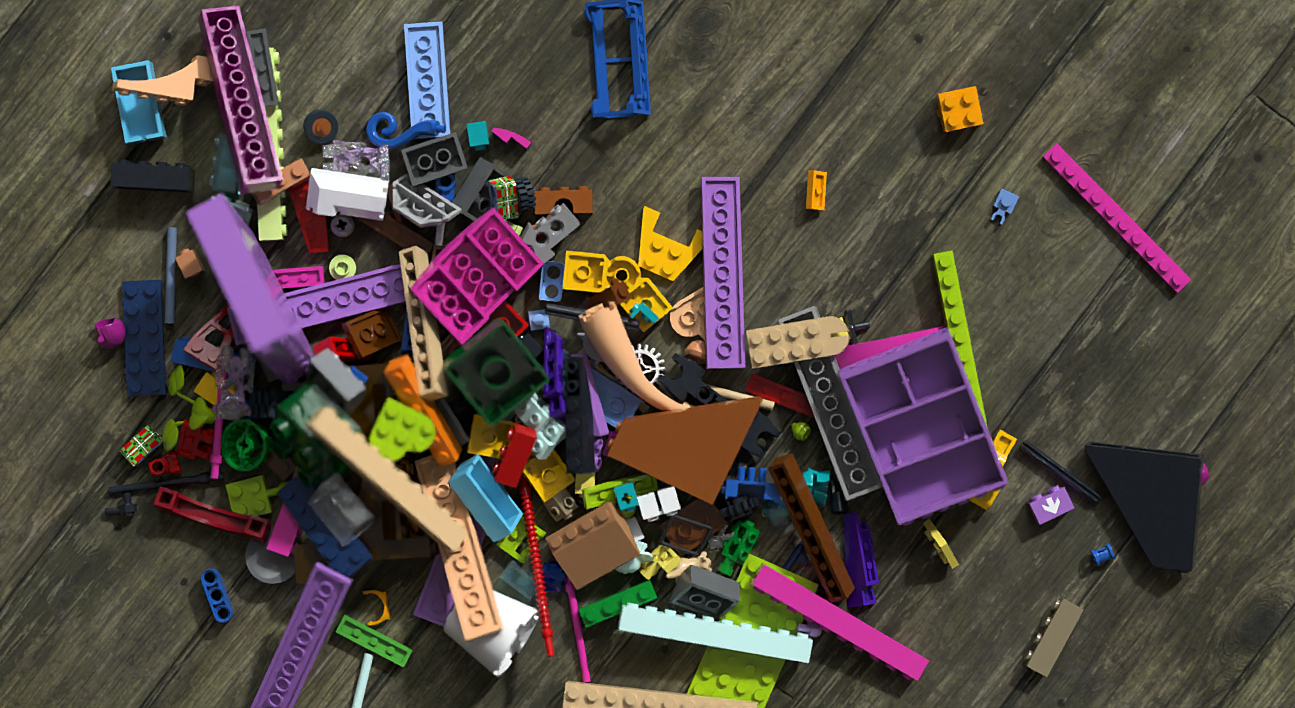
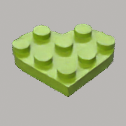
M388 398L371 433L370 446L376 447L380 451L379 455L384 459L387 458L390 461H395L402 457L407 450L418 452L428 448L434 441L435 426L426 415Z

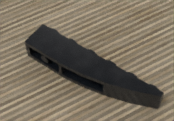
M564 357L567 473L586 474L595 472L593 410L584 357Z

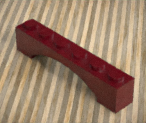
M161 486L154 501V506L160 512L263 544L266 543L272 528L269 520L254 515H244L216 508Z

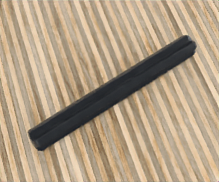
M549 303L545 307L546 315L580 321L579 315L586 316V310ZM621 317L625 329L638 331L639 320Z
M1025 440L1020 445L1022 451L1090 501L1097 503L1100 500L1101 495L1030 442Z

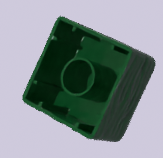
M501 318L491 321L463 345L449 354L443 361L447 375L490 426L498 423L549 381V377L509 325Z
M311 380L277 406L276 420L271 423L275 439L270 442V446L280 460L285 461L290 458L298 466L295 470L296 474L306 487L310 488L316 484L320 489H325L352 471L353 468L305 427L306 423L318 408L330 407L337 413L336 417L351 425L350 429L354 433L361 434V429Z

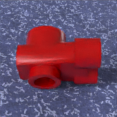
M175 450L167 452L164 457L148 462L152 476L172 473V475L181 473V467ZM159 463L163 464L162 470H159L157 468V465Z

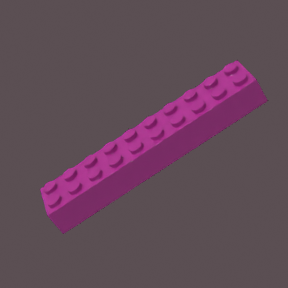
M238 5L202 9L198 22L240 192L245 194L279 189L283 178L240 7Z

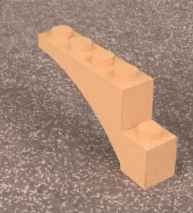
M197 55L192 58V62L188 66L171 75L146 81L117 80L113 83L112 91H117L119 95L123 96L134 94L137 95V98L141 99L152 97L156 98L158 102H167L169 100L175 101L176 105H186L193 100L194 83L198 86H207V84L213 82L207 57Z

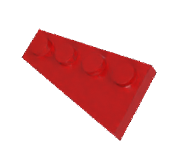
M310 179L294 188H288L309 253L329 252L327 216L313 213V208L311 207L310 210L306 209Z

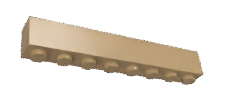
M413 246L399 251L419 396L433 401L448 396L437 318L410 290L429 265L427 252L417 246Z

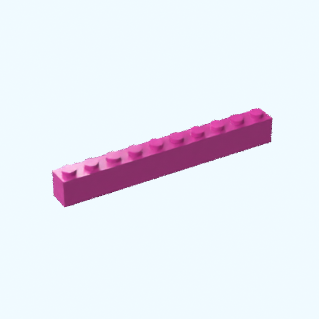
M761 563L750 582L754 585L753 589L762 595L764 592L770 594L769 599L778 604L782 601L787 604L786 609L795 614L799 611L804 614L802 618L810 623H813V621L820 624L819 628L827 633L830 630L837 634L835 637L839 640L852 642V647L860 652L863 649L870 653L868 655L870 658L877 662L880 659L886 662L885 666L894 672L896 669L902 671L901 676L910 681L912 678L918 681L929 662L923 656Z

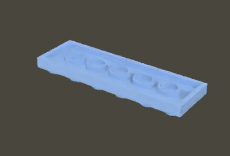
M443 22L404 24L411 127L425 120H436L440 122V125L446 126L445 133H439L438 136L420 135L415 139L439 138L450 134Z

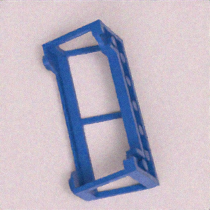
M602 0L585 3L584 16L592 23L597 88V99H594L591 104L593 118L604 119L651 115L643 1ZM620 7L624 12L625 18L629 19L632 57L606 59L603 8ZM632 61L634 94L630 95V101L626 104L627 110L610 112L607 63Z

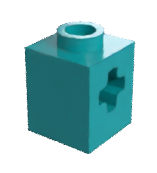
M486 121L467 124L471 148H475V151L485 150L486 146H490Z
M633 482L614 487L620 510L625 509V513L636 510L639 502ZM624 493L633 496L630 499V503L622 501Z

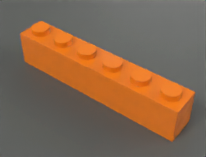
M408 355L390 361L384 373L402 404L426 415L435 426L434 441L428 448L439 467L456 462L462 448L434 400L430 401L419 396L416 370Z

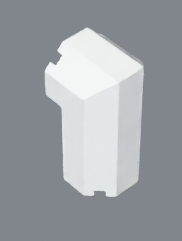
M312 168L306 209L310 210L311 207L313 208V213L327 216H336V212H340V215L383 221L389 180Z

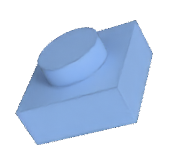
M545 309L528 312L531 331L544 329L545 327L550 328L549 316L545 314Z

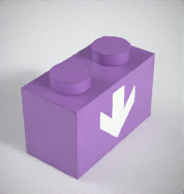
M1057 485L1048 489L1049 493L1043 496L1040 493L1030 498L1031 502L1027 504L1037 524L1040 525L1074 509L1065 487L1059 488Z

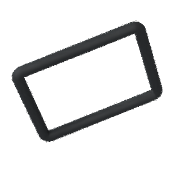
M672 515L663 531L659 544L694 556H700L713 529L711 526L678 515ZM673 519L708 529L698 552L663 542Z

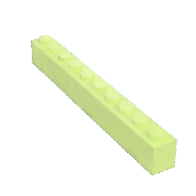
M270 48L277 88V83H280V72L277 71L276 64H279L280 61L279 52H276L274 48ZM277 89L278 100L281 102V91ZM278 105L265 107L279 166L282 169L284 167H281V159H284V150L280 148V140H283V130L279 129V121H282V111L278 110ZM286 190L261 206L257 203L259 241H282L284 236H287V224H284L283 218L287 215L286 205H283Z

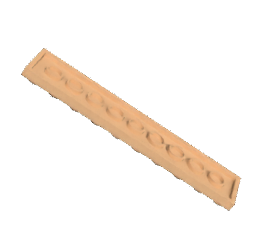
M433 455L415 461L423 493L435 499L436 505L440 509L444 508L451 514L450 517L454 521L462 523L465 526L464 530L469 533L455 552H448L438 544L465 640L469 642L504 630L470 510L464 506L460 497L452 490L448 483L457 470L456 462L439 467Z

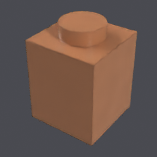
M187 248L179 252V256L175 258L185 279H190L205 271L195 250Z

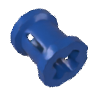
M1105 544V547L1096 551H1090L1096 566H1099L1101 562L1115 559L1110 544Z

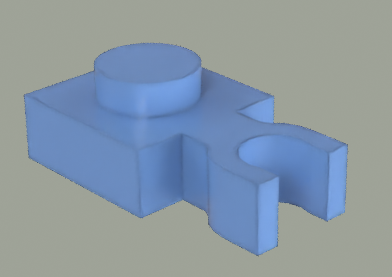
M1001 189L993 205L998 210L993 213L990 220L993 221L995 216L999 215L1001 217L999 224L1002 225L1005 220V212L1008 214L1012 213L1019 196Z

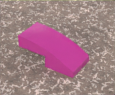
M493 128L492 133L506 144L511 139H514L527 150L532 145L529 140L514 132L499 128Z

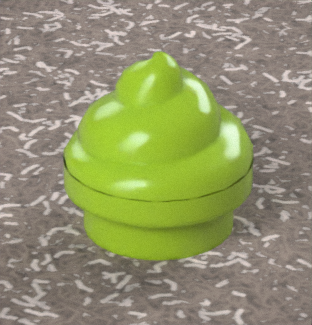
M806 422L791 424L795 439L804 441L810 435L811 428Z

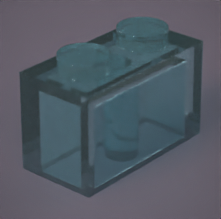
M513 560L499 576L528 600H531L537 592L534 590L536 588L534 586V576Z

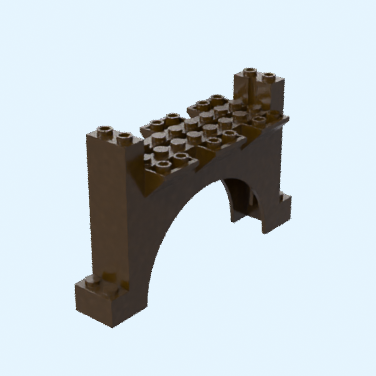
M389 363L353 366L367 376L368 380L364 383L366 388L364 399L349 417L361 429V435L366 439L365 442L369 446L371 433L387 399L391 398L402 404L384 373ZM307 375L300 377L293 384L285 385L282 382V390L298 391L307 384ZM407 450L402 457L392 462L394 463L393 467L397 471L404 472L409 477L408 480L413 484L412 478H417L416 474H418L415 465V455H417V452ZM362 478L357 501L345 520L373 556V560L430 557L440 554L438 543L429 535L418 536L421 535L423 530L367 480ZM312 542L294 546L296 584H307L317 563L331 569Z

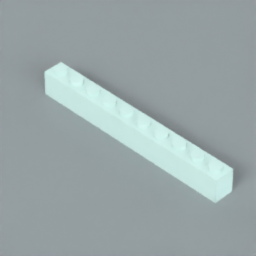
M627 602V605L621 606L618 629L623 631L809 663L813 640L808 638V634L797 632V635L789 634L790 631L778 629V632L770 631L771 628L766 626H759V629L752 628V624L741 622L740 625H734L731 620L722 619L721 622L714 621L713 617L703 616L700 619L695 618V614L685 612L684 615H677L674 610L665 609V612L657 611L656 607L646 606L643 609L638 608V604Z

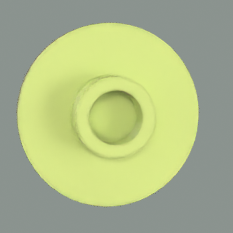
M338 255L330 262L329 271L336 280L351 277L356 273V264L350 256Z

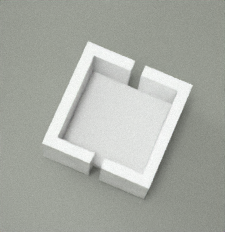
M671 485L657 490L662 509L658 508L654 491L637 496L643 520L648 519V522L659 519L661 514L666 513V516H671L678 513L677 510L681 508L674 486Z

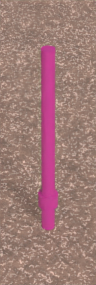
M221 363L219 370L213 453L210 455V463H212L210 478H218L219 463L222 462L220 451L228 363Z
M564 572L566 582L564 587L565 592L568 593L583 683L590 682L575 594L577 589Z

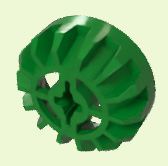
M250 418L230 423L225 428L221 439V452L225 461L238 471H251L261 468L263 463L268 462V454L272 453V448H270L269 444L272 441V437L267 435L268 428L262 427L260 421ZM258 434L263 440V445H260V440L257 438ZM259 448H262V452L258 456L254 457V452H257Z

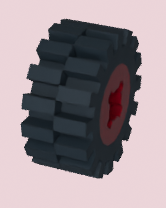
M528 177L513 179L517 187L518 212L523 213L534 210L536 206L534 200H536V197L534 196L535 191L532 189L533 185L530 184L531 181L528 180Z

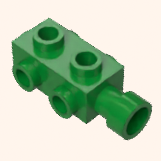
M745 519L744 522L739 520L738 523L732 526V534L729 540L725 541L722 546V555L726 557L723 563H720L717 570L731 576L736 562L744 565L761 532L754 528L756 524Z

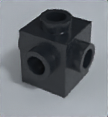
M464 394L449 402L450 407L462 426L472 421L473 415H480Z

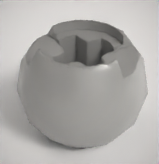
M339 213L333 217L330 226L336 236L347 237L354 231L355 224L351 216L340 215ZM341 220L347 222L345 230L338 228Z

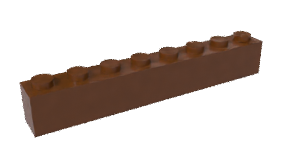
M793 453L777 457L768 466V470L831 603L847 599L855 587Z

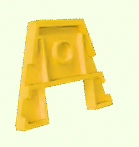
M644 206L638 266L674 281L703 249L702 231L697 229L690 247L653 232L660 212Z

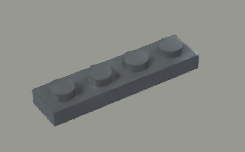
M264 28L246 31L264 107L279 105L267 30Z

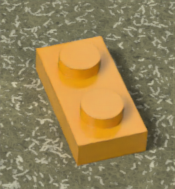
M808 170L806 209L819 211L825 209L827 172Z

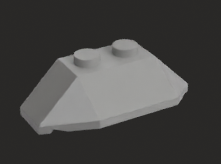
M407 173L393 182V210L419 227L440 225L462 212L461 208L424 184L413 187Z

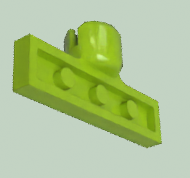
M640 473L582 489L584 507L590 509L604 505L607 502L618 503L614 487L633 482L637 496L658 490L657 479L646 473ZM624 493L622 501L630 503V499L633 496ZM625 509L621 510L625 519L632 517L635 513V510L626 513Z

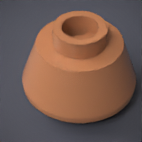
M702 340L691 342L684 350L686 359L697 364H704L706 362L705 342Z

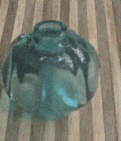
M781 495L780 503H773V500L768 499L766 506H762L763 518L767 517L772 526L786 528L793 523Z

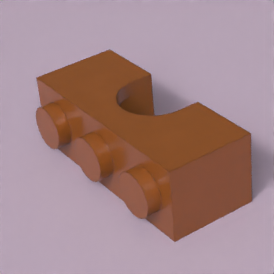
M579 186L577 190H569V187H558V191H550L549 187H542L535 191L536 216L550 215V211L555 207L556 203L563 199L569 200L573 204L574 214H593L592 190H588V186Z

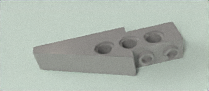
M564 203L561 206L556 205L550 211L551 214L546 218H540L535 223V227L528 222L520 236L544 264L555 255L552 247L580 225L577 218ZM558 221L561 224L558 228H552V222ZM538 234H545L546 236L543 240L539 241L536 239Z

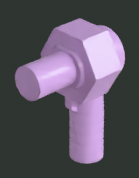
M813 621V623L807 622V624L798 623L797 631L806 632L808 637L812 638L820 636L822 629L819 628L820 625L816 621Z

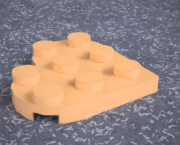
M704 287L680 300L673 306L670 312L672 328L684 337H692L699 334L705 340Z

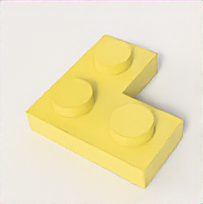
M929 519L923 524L927 529L924 533L929 541L934 540L933 546L938 553H941L939 556L944 564L949 563L952 569L959 564L947 542Z
M659 544L651 553L654 560L642 563L638 570L649 580L657 574L661 567L669 574L678 566L682 559L671 548Z

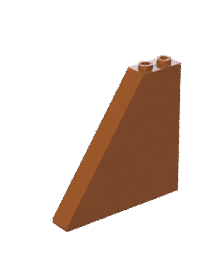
M758 396L626 417L623 422H618L614 431L617 432L615 439L611 438L606 449L609 450L608 456L713 505L763 398Z

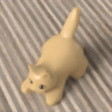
M702 551L700 556H692L690 558L680 557L682 560L674 570L666 575V578H675L677 583L680 574L690 565L712 572L710 568L711 560L706 558L707 552Z

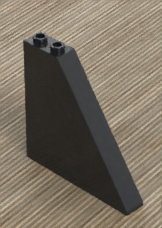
M1089 441L1085 445L1086 452L1153 567H1158L1159 570L1163 571L1177 569L1180 573L1192 571L1195 567L1204 455Z

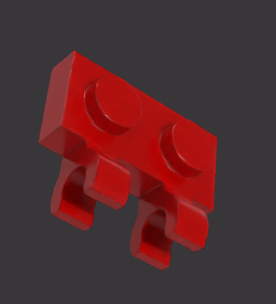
M185 419L182 424L176 454L193 460L197 456L208 460L209 455L212 454L213 447L210 445L200 446L199 443L201 440L212 444L214 430H202L203 425L195 430L191 429L190 421Z

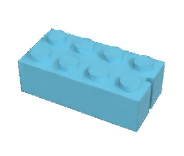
M149 60L111 67L113 82L117 80L146 81L156 79L153 63ZM115 91L126 144L144 143L146 139L154 141L167 138L161 104L156 101V98L141 99L137 98V95L134 94L123 96Z
M478 454L462 462L448 482L452 490L457 493L464 506L470 510L474 519L479 522L486 535L493 542L513 532L523 513L502 485L494 481L493 473Z

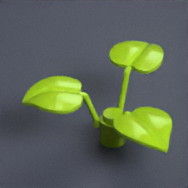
M178 364L169 379L168 388L170 395L175 396L177 394V396L193 404L192 415L189 420L191 429L195 430L204 423L213 424L216 418L215 409L207 408L205 400L201 397L194 401L181 393L180 390L184 386V372L182 364ZM170 419L166 423L162 434L163 447L166 453L171 451L178 440L177 427L182 425L184 421L175 423L174 419Z

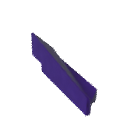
M545 327L544 371L548 375L549 381L544 386V397L549 398V417L565 422L563 339L556 333V330Z
M857 512L847 513L843 515L845 568L855 587L847 598V606L857 607L876 603V598L872 585L878 584L879 580L870 526L858 519Z

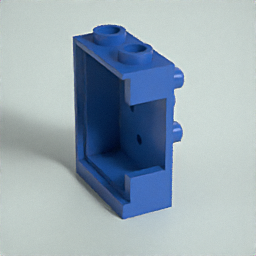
M738 467L737 479H726L725 483L721 486V495H724L725 499H736L748 494L749 499L759 496L761 501L780 503V493L775 482H766L765 468H759L758 481H755L756 468H748L747 480H745V467Z

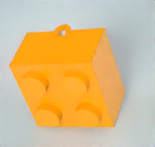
M976 86L936 94L938 104L937 115L941 119L943 132L983 124Z

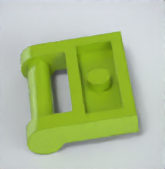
M521 516L513 532L500 539L496 545L525 564L530 554V548H528L530 543H527L520 554L515 551L528 534L525 531L527 527L524 526L526 524L524 521L525 517ZM534 526L537 528L535 533L538 536L536 538L540 540L541 537L546 535V532L538 526Z

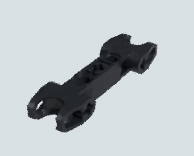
M674 353L671 358L680 367L681 373L679 378L672 380L662 374L656 378L666 391L681 403H684L689 396L700 405H707L711 399L715 403L728 401L701 381L706 374L702 367L677 353ZM701 389L706 390L708 393L705 400L699 396ZM757 411L740 448L763 459L766 454L757 445L758 435L761 432H766L777 438L781 432L772 424L769 418Z

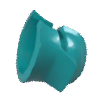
M808 468V471L802 475L815 503L824 508L830 470L818 472Z

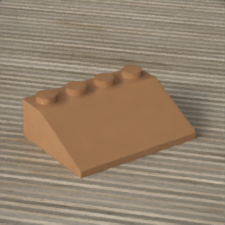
M607 502L546 537L553 556L577 590L641 555L618 503Z

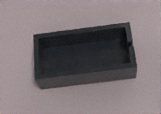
M117 160V163H112L110 186L114 188L194 193L195 170L186 163H175V166H171L167 162H156V165H152L148 161H137V164H133L129 160Z

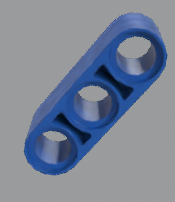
M209 568L201 574V582L215 619L218 622H227L233 617L234 610L220 572L215 568ZM208 572H212L215 575L214 582H209L206 579ZM215 590L221 592L222 598L220 600L214 599L213 592ZM221 608L227 609L229 613L227 618L220 616Z

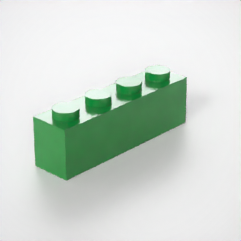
M649 579L580 607L579 612L585 626L589 627L620 614L621 606L627 605V602L635 603L639 606L656 599L657 594Z

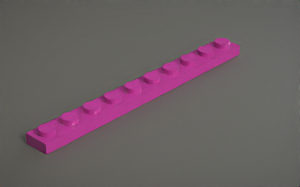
M1057 143L1043 156L1046 162L1176 293L1191 280Z

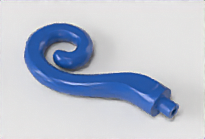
M387 112L374 114L366 125V134L369 140L375 146L383 149H395L407 144L420 135L438 136L439 133H445L446 126L440 125L439 121L425 120L416 123L396 138L383 139L376 132L380 121H388V127L381 130L384 136L392 135L397 129L395 117Z

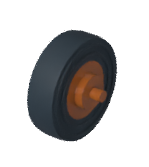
M318 109L306 116L303 130L310 141L316 144H326L337 135L338 122L331 112Z

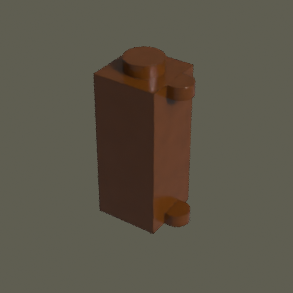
M614 278L611 280L612 286L596 295H593L591 292L587 293L585 296L587 300L583 303L587 310L600 304L605 308L609 306V302H615V305L618 306L632 297L624 281L619 282L618 279Z

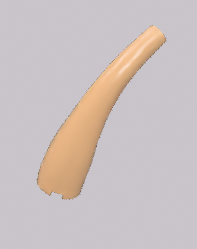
M609 302V306L605 308L602 304L585 311L586 316L579 315L583 329L599 356L633 393L661 411L695 407L687 402L679 403L672 400L647 380L634 353L615 302Z

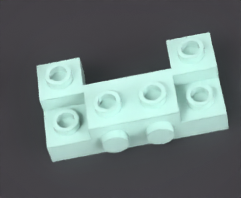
M537 392L503 418V420L509 421L516 414L528 428L536 430L537 439L532 448V453L539 460L547 459L558 443L566 437V424L561 420L549 417V405L544 402L542 396Z

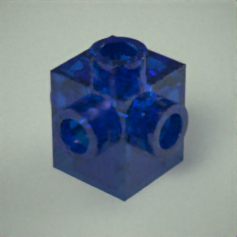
M557 561L544 562L541 569L544 571L542 574L544 576L543 581H545L543 586L546 587L544 591L561 592L563 582H566V573Z

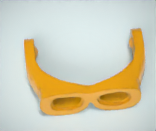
M378 590L362 591L366 595L369 593L376 594L384 604L382 617L378 621L367 622V626L390 620L387 592Z

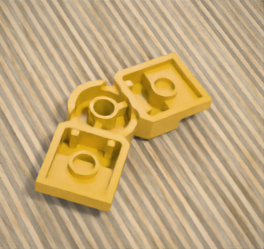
M566 251L563 289L600 293L612 286L611 280L616 278L617 272L623 270L628 275L624 283L632 298L620 305L629 316L632 314L629 310L636 303L640 305L642 302L659 319L673 309L649 278H641L640 268L631 258L619 256L609 261L605 254ZM639 311L633 319L640 321L639 328L645 332L654 323L651 321L648 324L641 317L642 312Z
M473 415L467 453L500 459V456H498L502 445L505 446L507 431L509 428L512 429L514 423L512 421L500 420L495 425L490 426L482 416ZM555 449L552 450L547 459L539 460L531 451L522 472L529 485L534 488L543 502L548 501L575 481L572 474L567 473V467Z

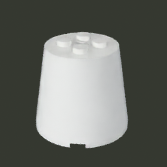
M493 590L504 630L467 642L455 605L446 619L444 632L492 674L500 677L513 663L510 659L514 653H520L537 623L539 617L536 615L539 612L533 607Z

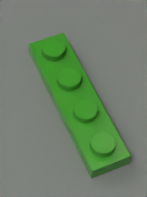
M344 615L336 630V633L403 668L413 649L347 615Z

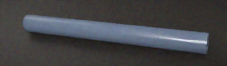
M167 227L165 323H174L177 228Z

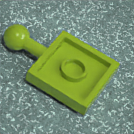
M264 475L225 485L232 512L254 516L273 512L269 497L276 496L277 492L288 481L280 483L279 487L268 490Z

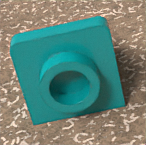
M643 302L640 305L636 303L629 310L632 313L629 316L631 319L639 311L642 312L641 317L648 324L651 321L655 323L659 319Z

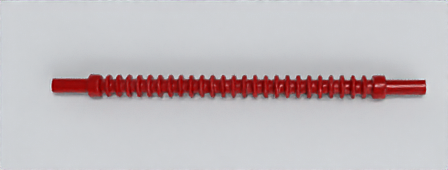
M522 474L520 477L521 488H519V493L522 495L520 499L523 500L521 503L524 506L522 511H525L523 516L526 517L524 519L526 522L524 526L527 527L525 531L528 532L526 535L529 538L527 543H530L528 545V548H530L529 553L531 554L529 558L532 559L530 564H533L531 569L534 570L532 575L535 576L533 577V580H535L534 586H536L534 590L537 591L535 596L538 597L536 599L539 602L537 607L540 608L538 610L540 613L538 617L541 618L539 623L542 624L540 628L543 629L541 636L544 638L547 657H554L553 630L550 629L552 625L549 624L551 619L548 618L550 614L548 613L549 608H547L549 604L546 603L548 600L545 597L547 592H544L546 587L543 586L545 584V581H543L544 576H542L544 571L541 570L543 568L540 565L542 560H539L541 555L538 554L540 552V549H538L540 545L537 544L539 539L536 538L538 536L535 533L537 528L534 527L536 523L533 522L535 520V517H533L535 513L532 512L534 507L531 506L533 504L530 501L532 496L529 495L531 494V488Z

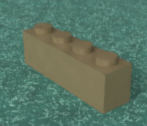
M1062 597L1054 602L1051 608L1053 610L1051 616H1047L1042 626L1044 629L1042 633L1036 635L1032 651L1029 650L1024 657L1026 661L1024 665L1048 677L1084 610Z

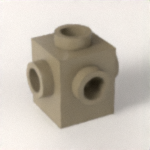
M566 488L543 503L556 522L562 518L566 521L574 515L573 510L579 507Z

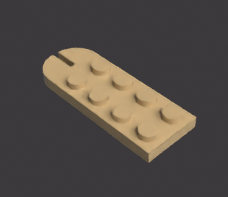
M832 316L746 330L752 369L837 355L846 349L850 335L831 337V334L848 332L849 330L841 319Z

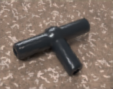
M845 310L844 316L849 330L850 345L857 344L856 332L870 329V323L867 321L854 324L851 310Z

